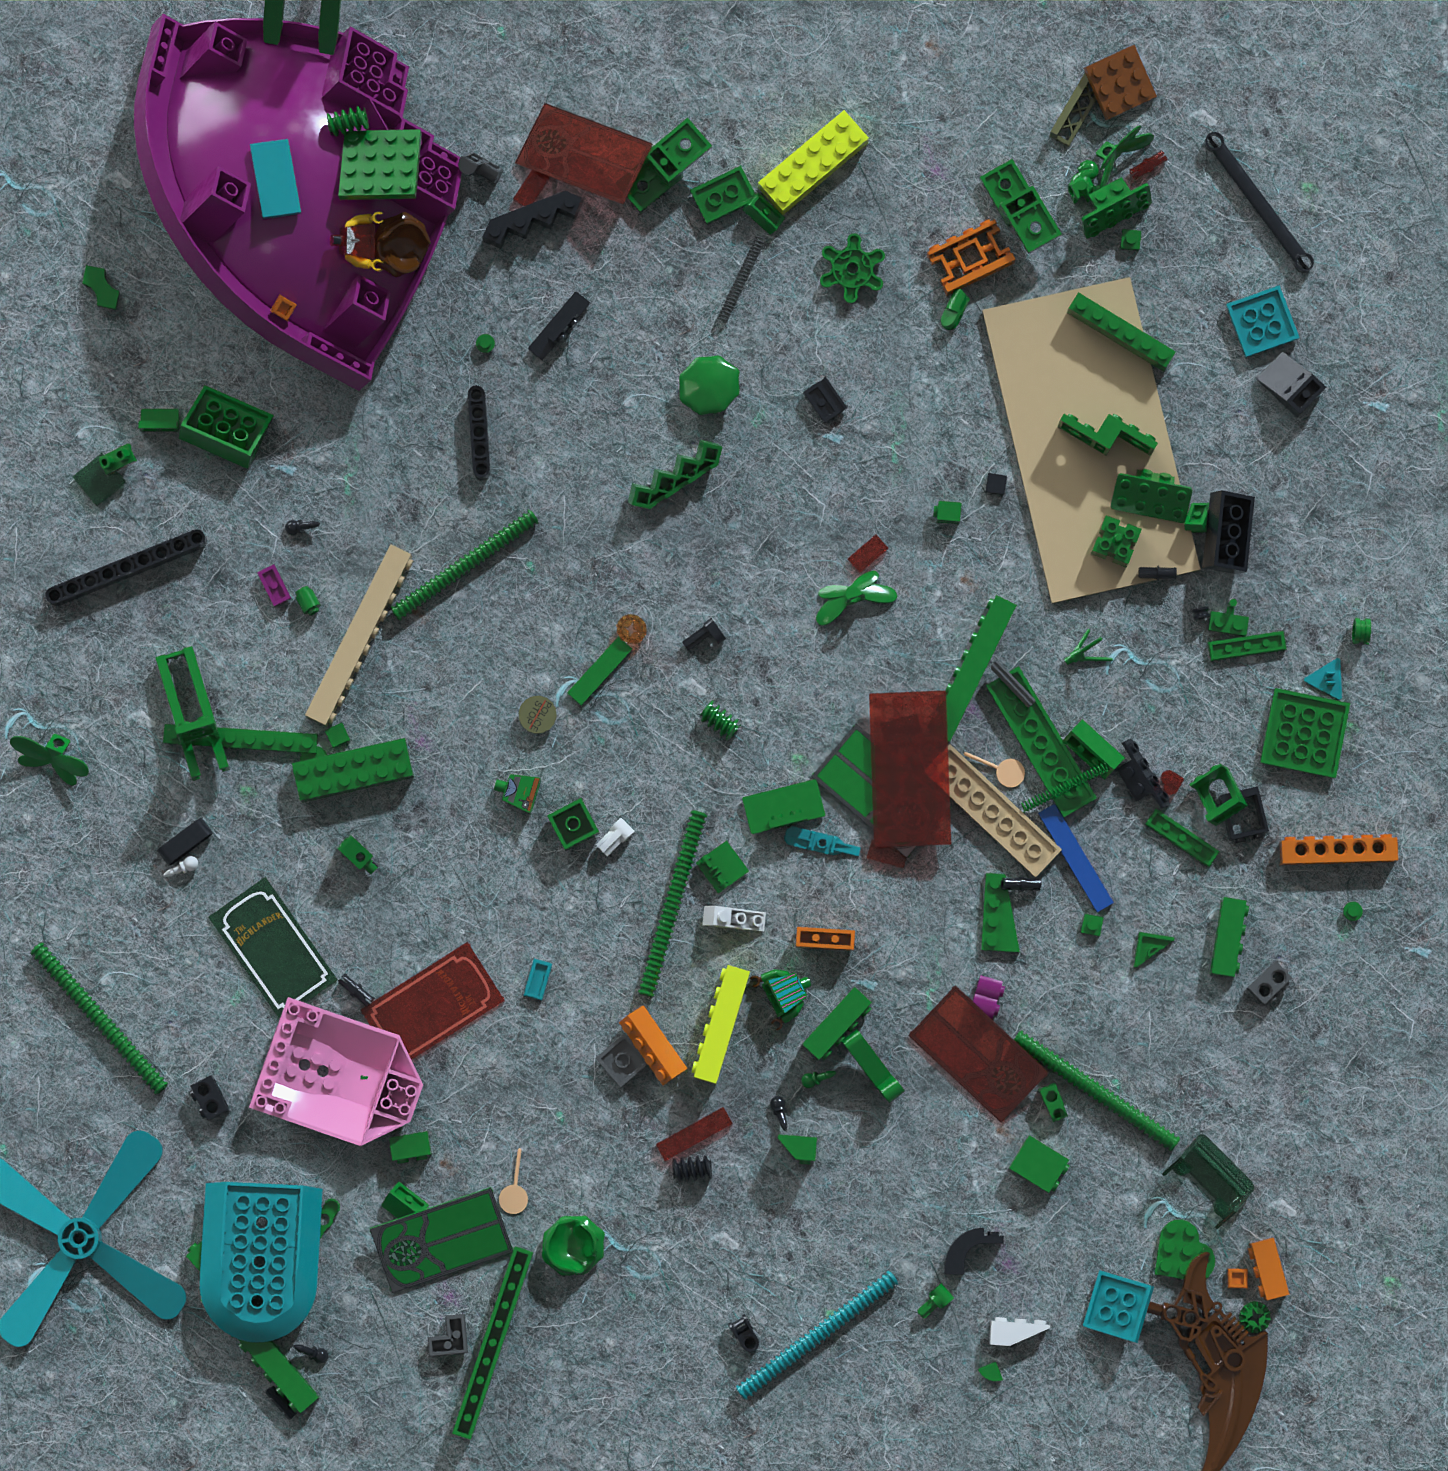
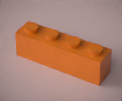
M644 1005L619 1022L623 1031L629 1036L635 1048L638 1049L646 1064L649 1065L663 1086L688 1069Z

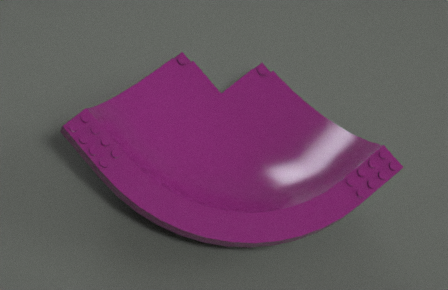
M162 14L151 27L138 79L134 102V132L143 179L153 206L166 232L201 282L245 325L293 357L360 391L371 381L374 363L403 317L432 258L447 217L455 210L462 175L458 166L461 157L433 142V134L403 118L408 93L405 85L409 66L397 60L398 53L351 26L344 33L338 31L335 53L329 55L319 52V26L283 20L280 41L278 45L264 42L263 18L205 20L183 25ZM359 106L361 111L365 108L369 128L365 129L362 125L361 131L420 129L422 135L416 198L340 200L338 195L344 135L339 131V136L336 137L333 132L331 136L327 124V113L334 118L335 111L341 116L342 110L349 114V108H351L355 113L356 107ZM288 139L301 214L262 219L250 144ZM376 212H382L383 214H377L376 216L378 221H382L383 219L406 212L425 225L431 244L417 270L396 278L383 269L377 272L373 268L355 267L345 259L344 255H346L347 250L346 222L357 215H373ZM373 221L370 224L356 225L357 231L353 235L355 239L360 241L356 242L353 248L357 252L355 257L370 259L372 262L375 260L371 240L380 223L378 224ZM333 236H341V245L333 244ZM279 294L297 304L288 321L270 311Z

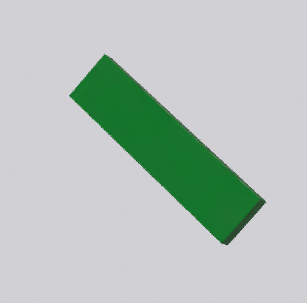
M1284 631L1207 643L1210 662L1287 650Z
M618 636L567 694L582 706L633 649Z
M1158 809L1153 811L1145 823L1147 827L1208 868L1220 852Z

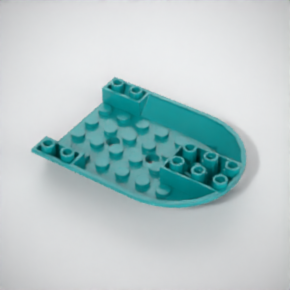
M242 1182L206 1183L200 1294L207 1314L222 1331L234 1338L247 1342H268L289 1334L307 1317L317 1292L323 1189L304 1185ZM259 1218H265L268 1221L265 1228H259L256 1225V1221ZM263 1257L265 1265L260 1268L254 1265L255 1258ZM254 1297H261L263 1304L255 1307L251 1301Z

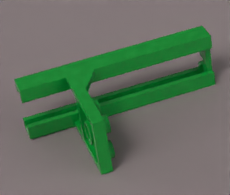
M190 646L183 648L181 651L155 657L175 721V731L183 748L192 780H199L201 774L191 741L206 736L210 737L219 770L222 769V772L229 771L230 768L193 647ZM182 655L186 658L203 716L197 718V721L194 722L184 721L168 667L169 659L174 658L175 660Z

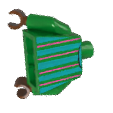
M774 969L761 974V977L752 976L750 980L758 979V984L752 987L758 988L762 985L777 1017L781 1016L780 1019L775 1018L771 1022V1024L775 1021L780 1022V1027L776 1029L780 1030L783 1023H788L799 1015L804 1006L803 1000L807 997L805 989L811 987V982L807 977L799 979L796 973L790 974L785 970Z

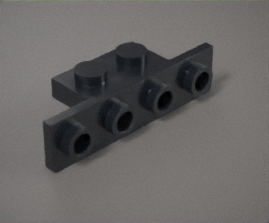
M574 292L528 347V350L543 361L554 346L564 340L566 337L565 333L569 328H574L578 323V318L590 305V302L578 292Z
M1132 739L1122 742L1131 760L1117 768V771L1135 801L1137 802L1152 793L1161 809L1170 805L1168 794L1160 787L1157 776L1151 772L1148 761L1139 752L1138 744Z

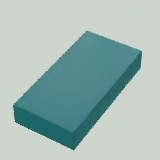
M534 958L523 996L540 1001L543 1000L552 963Z

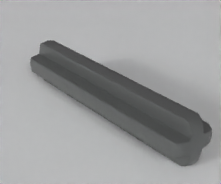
M999 661L991 665V670L1028 708L1035 703V699Z

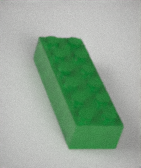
M405 738L292 763L298 795L302 803L414 778Z

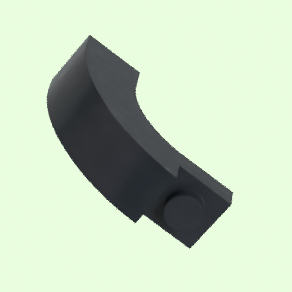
M975 1228L962 1233L952 1242L947 1250L944 1261V1274L964 1275L965 1257L973 1246L981 1243L1004 1244V1236H999V1232H987V1235H984V1228Z

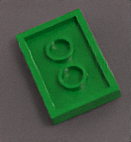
M741 165L690 190L707 225L745 207L756 195Z

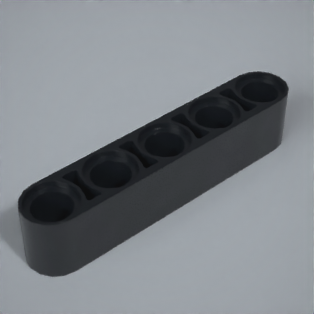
M475 385L468 390L472 466L475 477L479 480H486L491 474L486 396L484 389ZM476 391L482 393L481 398L478 400L472 398V394ZM476 410H481L483 415L481 418H475L473 413ZM477 429L485 431L482 437H476L474 432ZM480 447L486 450L482 456L475 454L476 450ZM481 466L487 468L486 473L483 475L477 473V469Z

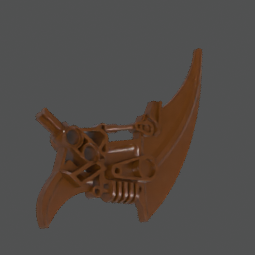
M1203 1252L1190 1262L1185 1274L1183 1288L1173 1304L1150 1302L1147 1313L1157 1315L1159 1319L1168 1321L1178 1337L1179 1347L1182 1348L1188 1360L1192 1362L1199 1374V1379L1202 1382L1199 1387L1202 1397L1197 1408L1203 1416L1208 1412L1209 1443L1202 1471H1220L1240 1443L1255 1412L1266 1372L1268 1333L1263 1331L1256 1336H1247L1248 1331H1243L1244 1326H1239V1320L1235 1322L1236 1317H1231L1232 1312L1224 1314L1221 1311L1222 1304L1212 1301L1206 1287V1268L1210 1253ZM1182 1298V1302L1191 1304V1309L1178 1306L1177 1304ZM1197 1307L1201 1309L1202 1317L1199 1316ZM1169 1308L1175 1309V1316L1173 1318H1168L1166 1315ZM1213 1309L1214 1312L1208 1317V1312ZM1188 1313H1193L1194 1320L1191 1323H1187L1185 1320ZM1175 1324L1189 1327L1186 1337L1181 1335ZM1193 1339L1211 1370L1208 1374L1203 1373L1188 1346V1343Z

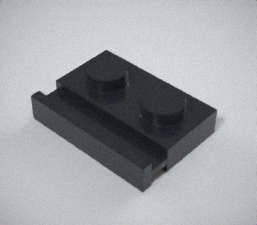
M826 377L803 392L824 424L847 409V406Z

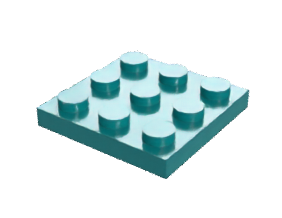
M1280 285L1226 304L1245 358L1300 338Z
M1099 1270L1083 1327L1138 1343L1154 1286Z

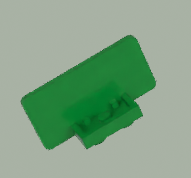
M1121 177L1089 194V199L1096 210L1083 216L1081 219L1084 236L1086 239L1095 237L1103 230L1114 227L1118 222L1129 219L1133 214L1146 210L1152 204L1148 183L1131 191Z
M1137 469L1136 476L1120 473L1117 475L1111 508L1123 512L1184 523L1192 496V488L1174 484L1175 477L1168 473H1153L1149 469Z

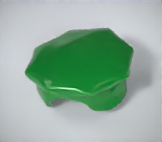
M719 355L696 357L679 376L680 401L699 415L716 414L725 411L740 393L739 369Z
M562 1216L543 1234L542 1259L561 1276L587 1274L604 1256L605 1232L587 1216Z

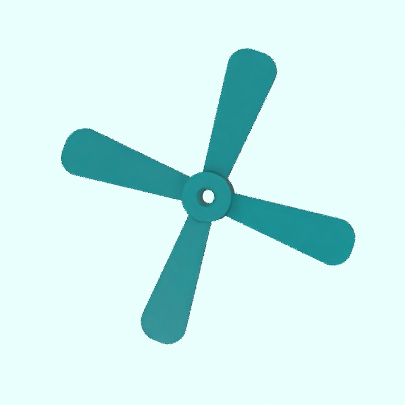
M141 1130L134 1131L126 1137L82 1218L70 1219L12 1166L0 1158V1204L58 1235V1245L60 1247L59 1252L1 1317L0 1335L8 1343L16 1347H22L32 1341L77 1259L88 1257L94 1260L159 1318L173 1319L181 1312L187 1299L184 1288L180 1284L102 1242L100 1231L102 1225L161 1159L163 1147L156 1137ZM77 1233L84 1235V1241L81 1244L75 1241Z

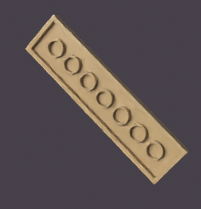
M951 744L924 771L942 791L1035 878L1062 850Z

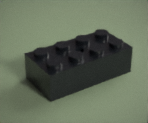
M1223 490L1210 493L1202 568L1232 574L1247 572L1255 497Z

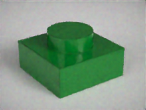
M1122 229L1120 249L1139 251L1141 231Z
M1084 914L1081 933L1100 937L1104 917Z

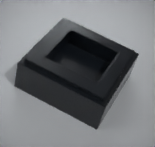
M988 473L985 493L1004 495L1007 476Z

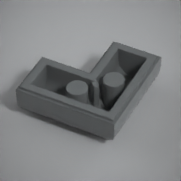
M473 151L461 156L458 163L462 173L472 174L475 172L494 184L499 180L504 171L501 167Z
M465 1314L445 1316L447 1335L427 1337L429 1357L468 1353Z

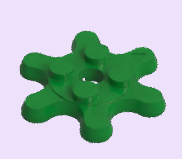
M856 233L848 236L847 247L842 251H838L832 246H825L823 248L822 256L831 262L832 269L821 276L820 283L825 288H829L834 284L843 286L844 299L847 303H854L857 300L858 290L862 286H868L874 291H878L883 287L882 279L873 272V267L885 259L883 250L875 249L872 252H864L861 249V237ZM850 264L857 266L858 271L855 274L847 271V267Z

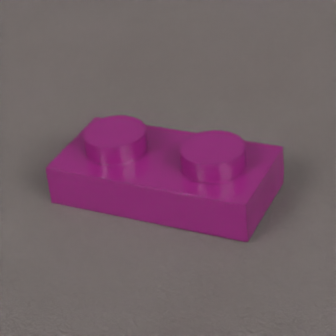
M274 564L257 572L274 607L292 599Z

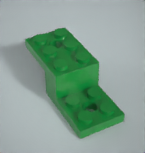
M688 118L650 149L627 196L628 200L640 213L684 177L683 172L712 148V145ZM683 140H688L691 146L688 149H683L680 147V143ZM629 173L616 183V186L623 194L633 177ZM640 182H646L648 188L640 191L637 185Z
M1013 159L980 176L981 183L1007 227L1010 225L1013 227L1028 254L1062 235L1034 186H1028ZM1007 180L1011 186L1009 189H1003L1000 186V182ZM1031 224H1039L1041 230L1036 233L1031 231Z
M1063 414L1057 426L1107 456L1117 437L1149 456L1152 455L1158 444L1155 441L1156 438L1152 435L1142 434L1139 432L1140 429L1133 424L1127 425L1116 414H1108L1097 433L1089 424L1085 423L1083 425L1079 423L1078 418L1072 414Z

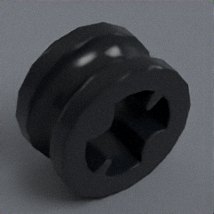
M1209 607L1192 610V613L1195 614L1194 620L1210 617V614L1207 612Z

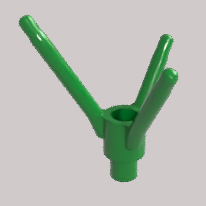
M1087 629L1074 651L1069 653L1070 655L1064 658V660L1069 665L1072 662L1076 663L1078 661H1113V658L1085 657L1084 652L1102 641V638L1099 637L1081 649L1090 633V629Z

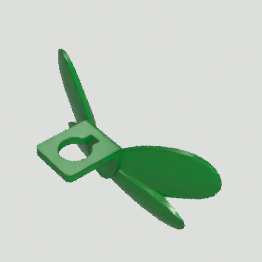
M1137 126L1119 144L1113 145L1108 141L1105 142L1096 152V156L1104 160L1100 170L1105 168L1100 188L1108 184L1114 161L1122 153L1146 147L1153 141L1154 135L1146 133L1136 136L1141 129V126ZM1105 149H1112L1107 156L1103 154Z
M866 572L857 578L851 586L830 585L821 588L818 595L821 598L828 599V601L818 611L816 621L819 625H828L839 617L849 605L863 600L875 603H891L897 599V593L891 587L874 584L879 578L878 572Z
M53 734L45 748L39 743L23 736H14L10 739V745L16 751L24 754L18 758V763L22 766L39 767L51 764L59 777L71 786L77 784L75 776L84 777L89 774V769L83 761L72 756L63 755L70 744V740L65 737ZM59 740L64 745L56 748L53 742Z

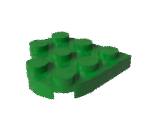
M1183 1219L1168 1222L1162 1228L1154 1274L1184 1279L1190 1262L1199 1254L1209 1252L1210 1256L1206 1268V1278H1208L1215 1267L1213 1250L1206 1244L1199 1242L1197 1228L1190 1222Z

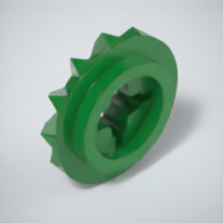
M1249 1302L1240 1311L1241 1325L1252 1333L1262 1332L1271 1321L1269 1309L1261 1302ZM1252 1309L1256 1314H1263V1316L1258 1318L1259 1325L1254 1320H1247L1253 1316Z

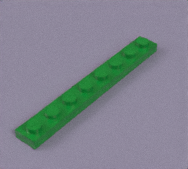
M175 724L164 725V744L181 745L175 731ZM217 727L223 748L317 754L318 734ZM209 736L191 741L192 746L212 747Z

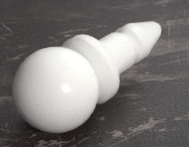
M188 856L184 861H179L180 865L168 869L163 876L170 877L182 871L184 874L187 871H194L198 867V860L193 856Z

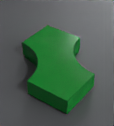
M86 265L82 284L95 292L98 307L116 310L120 291L112 288L107 283L106 270L104 268Z

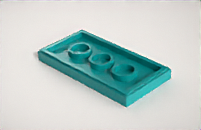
M288 139L250 144L262 219L301 214Z

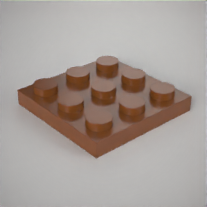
M1131 45L1083 68L1106 120L1157 97L1135 45Z

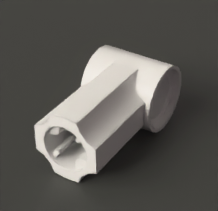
M622 818L614 823L609 829L610 831L596 844L607 857L635 832Z

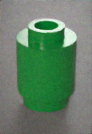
M305 586L295 592L296 600L304 614L311 616L319 611L321 604L313 589Z

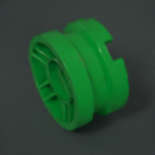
M1354 618L1352 643L1369 645L1371 619L1365 618L1360 620V618Z

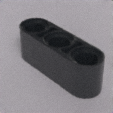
M199 818L162 845L157 852L165 863L171 866L208 839L213 832L203 818Z

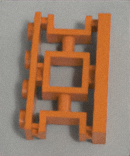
M988 219L980 223V227L976 229L969 228L963 232V235L959 237L952 236L946 240L945 244L941 246L936 244L929 248L927 258L930 260L931 265L941 262L947 274V277L940 281L946 296L952 294L955 289H963L1015 263L1016 259L1013 253L1010 252V248L1007 247L1000 251L993 238L994 235L1000 233L996 220L990 221ZM992 229L986 233L990 243L981 246L976 236ZM974 245L981 260L966 267L959 252ZM953 248L952 252L956 259L947 263L941 253ZM993 249L997 258L1000 259L983 267V265L988 263L985 253ZM960 266L963 274L971 272L952 281L954 276L951 269Z

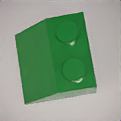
M778 1134L777 1139L795 1160H799V1164L811 1165V1161H815L817 1137Z

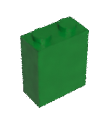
M1028 1135L1008 1169L1046 1193H1049L1050 1191H1055L1060 1183L1057 1179L1060 1174L1065 1175L1070 1165L1067 1164L1069 1159Z

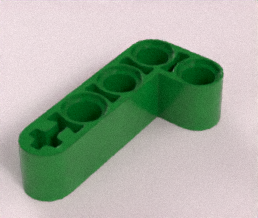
M857 1029L841 1041L877 1090L889 1103L905 1092Z

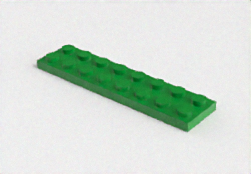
M1019 666L1009 673L1035 699V703L1028 708L1000 678L986 685L987 690L1049 795V789L1054 794L1052 787H1054L1056 792L1055 786L1061 791L1059 784L1064 789L1062 782L1068 788L1066 780L1071 786L1069 778L1073 783V777L1078 783L1076 775H1078L1080 780L1079 774L1085 779ZM1088 782L1080 783V786L1077 785V788L1074 787L1073 790L1070 789L1066 793L1063 792V795L1060 794V796L1056 795V798L1053 797V801L1063 818L1097 799Z

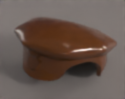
M406 212L383 219L384 222L380 223L371 240L375 260L379 259L383 262H378L376 265L396 278L417 270L431 244L425 225Z

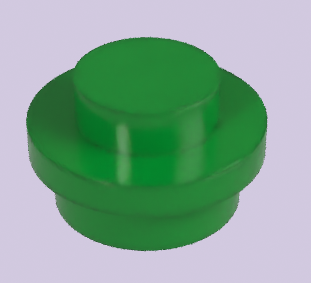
M489 334L480 335L476 340L477 349L482 353L491 352L495 347L494 338Z
M1349 902L1344 906L1343 914L1346 919L1356 921L1361 918L1363 909L1359 903Z

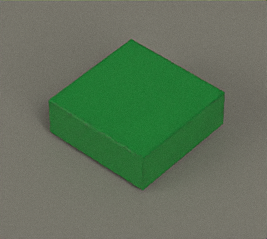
M343 723L325 730L333 748L350 741Z

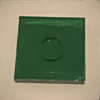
M103 453L72 476L96 506H99L127 483L117 471L106 475L99 462V457L103 456Z

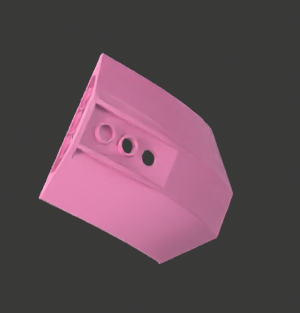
M288 997L261 1069L249 1108L362 1146L411 1122L423 1083L400 1035ZM302 1059H307L310 1062L309 1069L301 1070L299 1062ZM321 1065L328 1068V1074L325 1077H321L317 1073V1069ZM361 1075L368 1076V1078L361 1079Z

